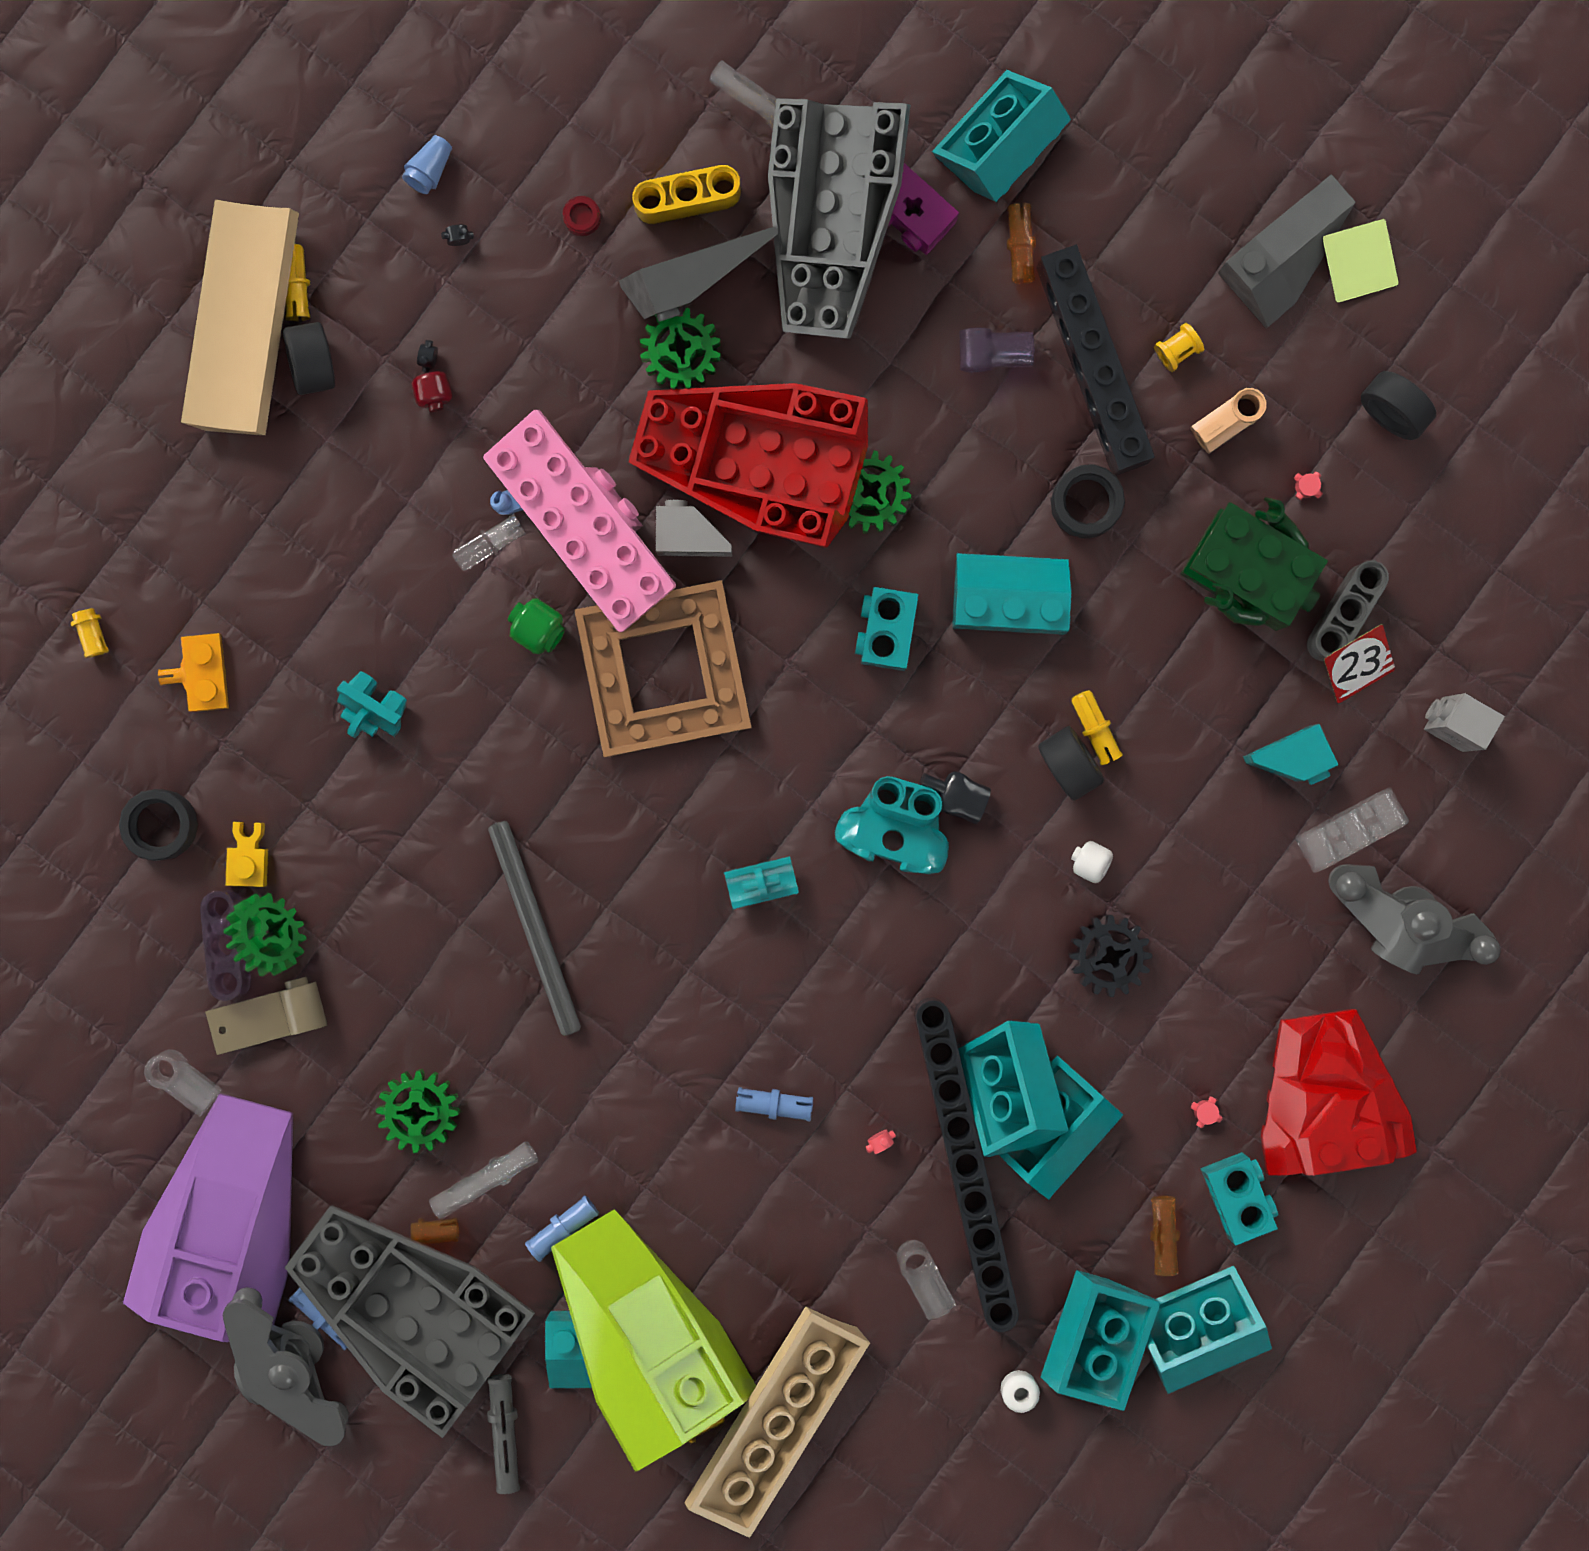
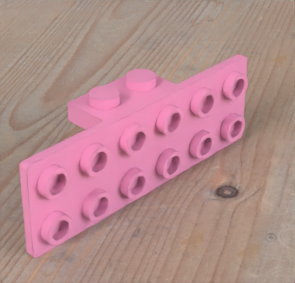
M533 410L484 454L483 458L618 632H624L676 588V583L636 534V531L643 525L636 518L639 513L635 506L628 499H622L614 490L616 484L613 478L604 469L599 470L597 467H584L540 410Z

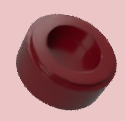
M586 196L573 197L563 208L564 223L567 229L574 235L588 236L598 229L601 222V214L598 205L591 198Z

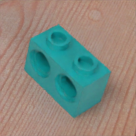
M873 587L872 596L864 595L861 617L868 618L866 633L858 632L855 654L862 655L861 664L901 671L907 669L919 594ZM890 600L896 603L899 608V615L893 620L882 618L878 612V606L881 602ZM879 637L889 639L893 644L892 654L888 657L877 656L872 650V643L875 639Z
M1241 1152L1200 1168L1227 1238L1235 1246L1278 1229L1274 1217L1279 1216L1270 1194L1265 1196L1259 1182L1265 1179L1256 1159L1251 1161L1247 1155ZM1234 1171H1242L1243 1182L1236 1188H1228V1176ZM1249 1206H1255L1257 1208L1256 1218L1250 1223H1242L1241 1214L1243 1210Z

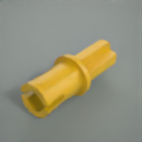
M294 244L285 303V317L288 321H299V317H301L302 321L310 319L307 287L310 286V280L306 279L304 249L302 245Z
M1088 690L1075 695L1072 698V704L1085 729L1082 734L1089 737L1100 760V765L1110 763L1105 747L1108 748L1113 761L1122 757L1123 754L1119 750L1108 727L1111 722L1110 720H1105L1093 693Z

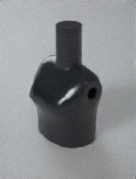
M956 771L949 773L945 781L924 773L919 782V785L931 788L940 795L942 801L941 812L963 818L973 824H977L980 821L991 794V788L979 784L968 776Z

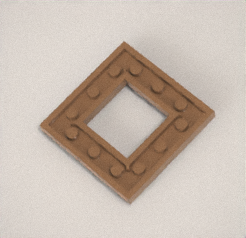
M722 580L672 590L624 632L617 631L598 605L575 609L603 757L751 728ZM693 626L707 698L634 713L620 640Z

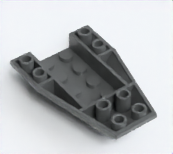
M776 98L768 182L773 227L777 226L779 232L774 237L783 332L851 338L862 310L901 188L910 104L873 102V106L828 105L808 99Z
M333 1205L328 1208L285 1266L290 1276L380 1390L441 1438L446 1435L535 1314L534 1311L475 1266Z

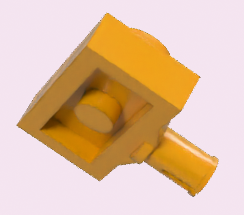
M221 634L181 637L183 654L181 668L159 669L158 676H173L158 678L160 686L182 683L187 692L189 712L229 709Z

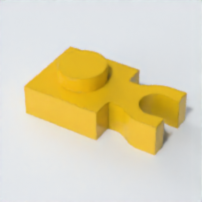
M233 822L232 832L237 841V848H227L226 885L266 887L268 849H258L259 841L264 835L265 823H254V833L252 836L247 837L243 833L244 822Z

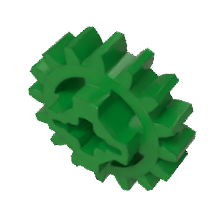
M689 308L685 309L683 316H676L661 322L658 321L656 315L658 326L655 328L647 324L645 327L650 339H640L641 347L648 349V351L640 354L641 360L645 363L651 362L646 368L648 376L658 373L657 385L661 387L666 381H670L671 389L674 390L678 388L679 384H684L686 389L692 388L691 382L695 380L701 386L705 385L703 374L706 372L710 375H715L716 369L711 364V361H721V354L713 351V349L721 346L720 338H710L715 332V326L710 324L704 327L705 318L703 314H699L695 320L692 319ZM683 327L693 329L699 335L691 336L683 330ZM670 330V334L665 342L657 344L660 337ZM677 336L680 337L681 343L685 347V364L681 363V358L678 357L676 352ZM704 356L701 364L692 370L691 366L697 357ZM669 363L678 369L679 374L666 370L662 365Z
M875 450L872 453L871 459H864L849 513L850 521L848 528L853 529L857 523H860L865 534H867L870 525H875L879 533L883 532V522L885 521L895 526L897 520L894 514L905 515L907 511L900 504L901 501L905 502L911 499V494L903 491V488L910 485V479H900L899 477L904 467L899 465L892 468L890 466L892 462L891 455H888L884 461L878 460V451ZM874 468L883 472L880 475L867 474L864 469ZM862 483L869 488L875 486L879 488L876 495L878 501L874 500L871 496L865 499L862 497L864 493ZM894 484L895 500L892 506H890L885 495L886 490ZM861 509L874 510L878 516H864L858 512Z
M270 893L261 898L258 894H254L234 906L235 911L227 915L226 919L231 925L224 929V934L232 936V941L226 944L227 949L235 948L238 953L233 960L238 962L244 959L247 972L258 967L259 976L263 977L270 972L275 976L297 963L295 958L304 953L299 944L306 940V936L298 933V929L304 923L303 921H294L295 908L288 911L284 909L285 899L281 898L273 903V897Z
M419 1069L416 1071L415 1077L412 1078L408 1071L401 1074L402 1083L392 1079L388 1082L392 1092L383 1091L380 1093L379 1097L386 1102V1105L376 1108V1113L385 1115V1119L378 1124V1127H389L390 1133L386 1137L387 1141L395 1137L400 1139L398 1149L402 1150L410 1143L412 1144L413 1153H418L421 1150L422 1144H425L426 1148L431 1151L436 1147L435 1138L442 1143L449 1138L445 1129L451 1131L456 1129L457 1124L451 1120V1117L459 1115L461 1109L452 1107L451 1103L458 1098V1094L448 1095L446 1092L451 1084L449 1080L441 1085L437 1083L439 1073L434 1072L429 1078H425L424 1070ZM411 1087L409 1099L396 1102L399 1094L404 1089ZM429 1089L437 1095L440 1102H436L429 1095ZM417 1102L420 1109L428 1112L420 1119H418L416 1112L406 1110L412 1108ZM396 1119L401 1120L406 1125L408 1132L398 1124ZM441 1119L437 1129L426 1134L428 1122Z

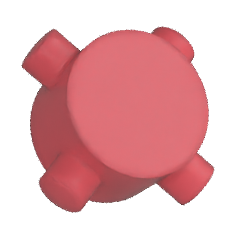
M1317 471L1314 474L1310 473L1303 476L1297 473L1294 477L1297 481L1295 485L1297 494L1295 497L1299 500L1312 496L1319 499L1323 494L1320 491L1321 481L1319 478L1321 474Z
M1210 1096L1209 1100H1202L1198 1103L1193 1102L1191 1105V1109L1194 1110V1115L1198 1120L1196 1125L1200 1128H1203L1205 1124L1220 1123L1222 1120V1116L1219 1115V1109L1215 1105L1217 1099Z
M886 1129L873 1135L867 1140L869 1143L866 1146L867 1152L871 1153L873 1151L874 1154H878L894 1144L892 1139L896 1137V1134L893 1130L888 1132Z

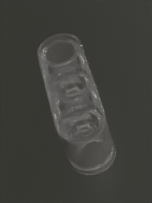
M1387 788L1296 837L1295 840L1313 873L1403 827L1409 822V819L1392 788Z

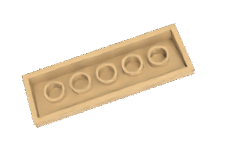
M215 200L181 423L204 431L266 435L299 213L293 209Z
M808 1307L804 1308L684 1502L689 1511L746 1537H751L868 1348L870 1342L857 1327L827 1317Z

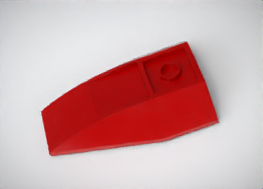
M797 383L648 390L628 462L757 532L827 548L848 520L868 448V399Z

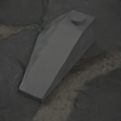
M1331 174L1227 260L1218 271L1222 279L1266 329L1297 302L1325 255L1323 236L1340 230L1356 202Z
M777 226L642 268L619 280L620 286L644 319L657 315L658 321L661 322L679 316L678 308L692 302L779 233Z

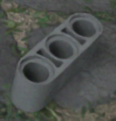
M1375 560L1366 561L1353 567L1347 573L1308 638L1307 649L1314 659L1324 661L1327 656L1354 641L1388 584L1389 573L1382 563ZM1362 570L1369 571L1374 577V584L1371 589L1361 584L1360 574ZM1343 602L1350 603L1355 610L1352 621L1344 619L1340 613V607ZM1325 633L1331 635L1335 640L1336 646L1332 653L1326 652L1321 646V638Z

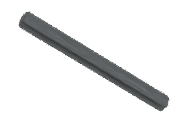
M507 821L495 823L488 828L490 837L560 1033L563 1036L570 1035L580 1030L579 1019L509 823Z

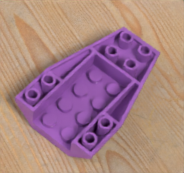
M222 1093L218 1095L142 1231L123 1301L124 1305L147 1322L220 1342H229L223 1321V1311L226 1305L232 1301L237 1291L241 1288L250 1287L256 1289L261 1294L263 1299L261 1309L274 1317L272 1325L275 1324L288 1277L285 1266L290 1261L292 1112Z

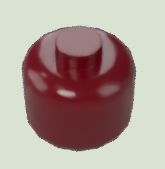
M436 371L421 374L411 382L416 404L421 408H429L430 412L443 410L444 404L450 402L453 397L449 378L444 372Z

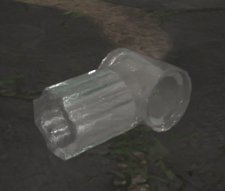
M168 1049L152 1057L145 1066L144 1075L146 1081L151 1086L164 1089L199 1117L207 1111L223 1090L188 1064L185 1056L177 1050ZM160 1060H166L173 1066L174 1073L172 1078L165 1077L160 1073Z
M910 1240L902 1244L897 1251V1262L902 1275L906 1278L928 1320L939 1318L950 1312L956 1306V1302L933 1261L925 1244L916 1240ZM920 1254L925 1257L923 1264L919 1268L911 1269L906 1266V1261L911 1255Z

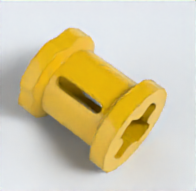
M1184 323L1180 326L1178 333L1163 343L1161 341L1157 342L1154 349L1163 365L1170 372H1173L1178 368V364L1193 353L1200 354L1203 352L1204 345L1196 331L1188 323Z

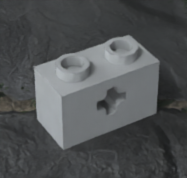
M1466 693L1442 697L1441 700L1436 699L1432 703L1425 716L1429 721L1424 730L1462 752L1486 750L1505 716Z

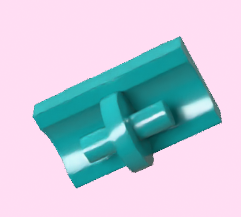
M362 671L349 684L342 681L337 688V692L340 693L337 702L346 707L340 717L351 723L347 734L356 738L361 731H364L373 737L379 727L395 737L401 729V717L406 708L407 699L397 692L390 690L381 703L374 700L370 696L377 688V682Z
M790 856L724 872L733 909L799 893Z

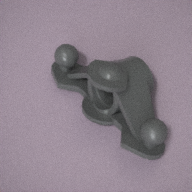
M1344 864L1334 868L1330 873L1328 882L1331 891L1376 938L1371 950L1376 955L1413 974H1420L1423 966L1456 960H1471L1488 965L1494 963L1500 957L1501 948L1499 942L1474 913L1452 920L1448 909L1436 901L1434 896L1424 888L1407 886L1395 891L1393 894L1384 891L1374 866Z
M241 1288L234 1294L232 1301L226 1305L223 1311V1321L235 1359L234 1377L242 1395L250 1403L260 1404L317 1443L324 1446L337 1445L345 1435V1425L348 1421L349 1412L347 1407L339 1401L324 1400L314 1366L324 1351V1340L320 1332L312 1325L302 1321L283 1323L282 1328L272 1325L274 1317L261 1309L263 1302L261 1294L254 1288Z

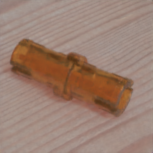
M1020 203L1012 204L1007 207L1010 229L1007 250L1011 251V282L1020 284V279H1023V284L1035 281L1033 249L1036 247V238L1032 237L1031 205L1023 203V208H1020Z
M1173 1196L1151 1197L1153 1230L1150 1231V1240L1154 1241V1274L1160 1276L1179 1274L1177 1241L1180 1240V1231L1176 1230V1198Z

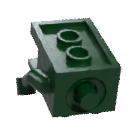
M1265 497L1264 501L1269 506L1268 512L1257 510L1255 512L1256 517L1229 502L1224 510L1220 508L1180 574L1216 595V599L1205 597V604L1217 607L1232 622L1254 626L1264 624L1275 631L1290 626L1300 608L1310 612L1316 604L1320 593L1312 589L1328 560L1309 549L1308 541L1296 524L1285 513L1282 501Z

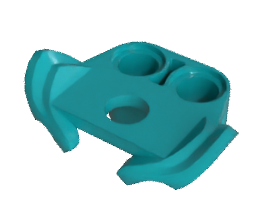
M886 776L876 781L861 807H853L846 810L840 817L835 830L837 842L847 850L867 861H873L875 856L901 863L900 870L903 872L939 873L945 867L949 850L947 838L939 831V813L942 809L940 795L931 788L896 777ZM881 790H889L895 795L896 802L890 805L884 804L879 800L877 793ZM916 801L927 802L932 808V814L927 816L918 814L914 809V803ZM888 831L900 833L904 840L902 848L897 851L886 849L882 842L883 835Z

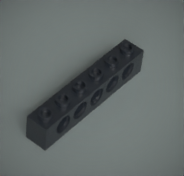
M1077 244L1042 256L1036 270L1111 473L1117 476L1149 464L1155 456Z

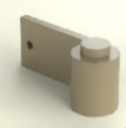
M306 976L284 982L286 990L205 1011L216 1054L220 1055L327 1026L317 983H308Z

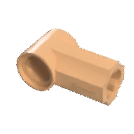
M1245 388L1192 425L1190 429L1200 446L1210 454L1242 430L1254 424L1266 410V399L1259 390ZM1240 399H1249L1254 403L1256 412L1253 416L1247 417L1239 412L1238 401Z

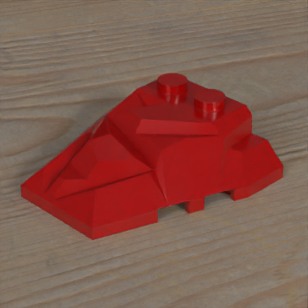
M1356 1009L1280 1020L1272 1066L1275 1068L1272 1088L1268 1090L1266 1101L1269 1103L1266 1124L1262 1125L1261 1131L1267 1175L1327 1174L1393 1163L1395 1159L1417 1153L1411 1114L1403 1102Z

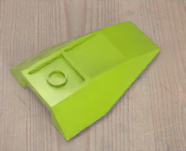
M615 1209L551 1247L596 1403L635 1472L684 1445L749 1399L756 1384L720 1322Z

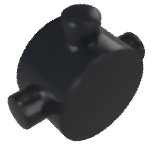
M459 224L445 228V232L441 233L442 239H447L449 246H461L468 244L470 239H473L474 234L472 231H468L467 225Z
M426 340L425 344L422 343L418 351L417 365L422 366L423 372H429L436 364L438 347L433 346L432 340Z

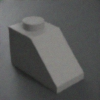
M666 500L665 506H656V553L658 556L732 557V545L694 506H687V501Z

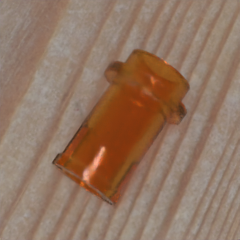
M419 1218L418 1222L411 1223V1239L423 1245L459 1242L458 1218L424 1222L423 1218Z

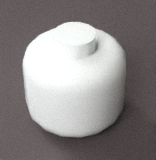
M1088 841L1082 848L1077 847L1071 858V860L1075 861L1073 871L1078 876L1092 883H1099L1110 867L1113 853L1093 841Z
M1017 1370L1010 1372L1001 1383L1003 1401L1014 1412H1028L1038 1403L1040 1396L1038 1384L1034 1377L1026 1371Z

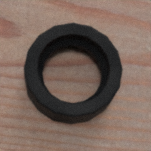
M1380 372L1361 394V403L1368 414L1383 428L1403 439L1415 440L1419 438L1436 418L1437 410L1426 393L1410 380L1394 372Z
M1094 464L1080 465L1066 472L1054 487L1051 497L1052 515L1058 526L1069 535L1082 539L1098 537L1109 531L1121 517L1125 505L1124 489L1118 478L1108 469ZM1080 480H1093L1105 487L1109 495L1110 504L1108 511L1101 520L1095 523L1085 524L1078 522L1070 516L1066 508L1065 499L1067 492L1073 484Z
M164 789L142 791L131 798L123 808L119 821L121 839L128 850L140 858L152 861L176 858L187 851L195 840L198 827L196 812L190 802L177 792ZM150 804H167L179 816L181 825L179 834L167 846H150L138 834V817L142 810Z

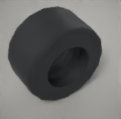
M314 322L285 328L283 331L284 344L297 393L304 395L333 389L335 387L334 369L328 342L321 323Z
M1070 726L1063 728L1039 744L1038 748L1045 763L1061 788L1073 801L1103 784L1104 777L1080 737Z

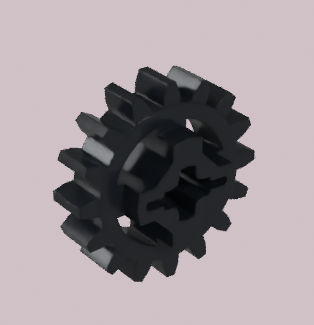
M1111 914L1106 915L1104 924L1097 917L1091 918L1093 928L1088 929L1081 925L1079 930L1084 935L1082 939H1071V942L1078 946L1076 952L1068 953L1069 958L1078 961V964L1071 968V971L1074 974H1084L1079 982L1082 986L1093 982L1092 992L1097 995L1103 987L1106 988V993L1109 997H1114L1116 988H1119L1126 995L1129 993L1128 984L1130 982L1138 986L1142 984L1137 977L1139 972L1149 973L1150 971L1149 968L1143 965V960L1152 958V954L1143 951L1142 948L1150 941L1146 937L1138 939L1137 935L1141 927L1135 925L1128 929V919L1122 917L1118 924H1115L1114 917ZM1108 931H1119L1129 940H1123L1119 943L1113 941ZM1094 938L1096 944L1093 952L1086 956L1088 944ZM1107 947L1115 951L1121 950L1118 952L1119 954L1114 956V964L1107 961H1099L1107 954L1105 949ZM1134 955L1133 965L1127 973L1125 966L1129 957ZM1104 969L1108 971L1112 980L1099 979L1092 974V971Z

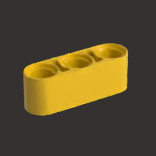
M717 165L645 180L639 183L633 191L634 208L637 216L648 224L733 207L740 199V178L737 171L732 167ZM727 180L734 187L730 192L720 194L714 190V186L719 181ZM684 188H691L697 192L696 197L691 201H682L677 195ZM654 195L660 199L659 205L653 209H646L640 205L647 196Z

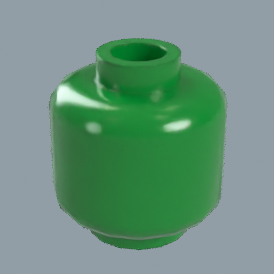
M537 598L531 599L525 605L520 602L517 603L507 619L512 624L510 637L534 654H541L544 651L552 652L566 631V628L562 626L563 616Z

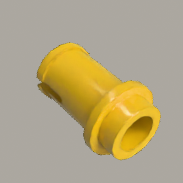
M94 608L73 613L74 621L71 622V626L77 629L85 658L109 652L98 622L101 619L100 614H96Z

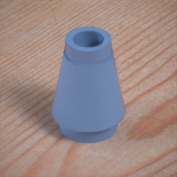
M434 135L404 165L405 172L402 175L404 181L422 194H428L431 189H436L452 146L442 137Z

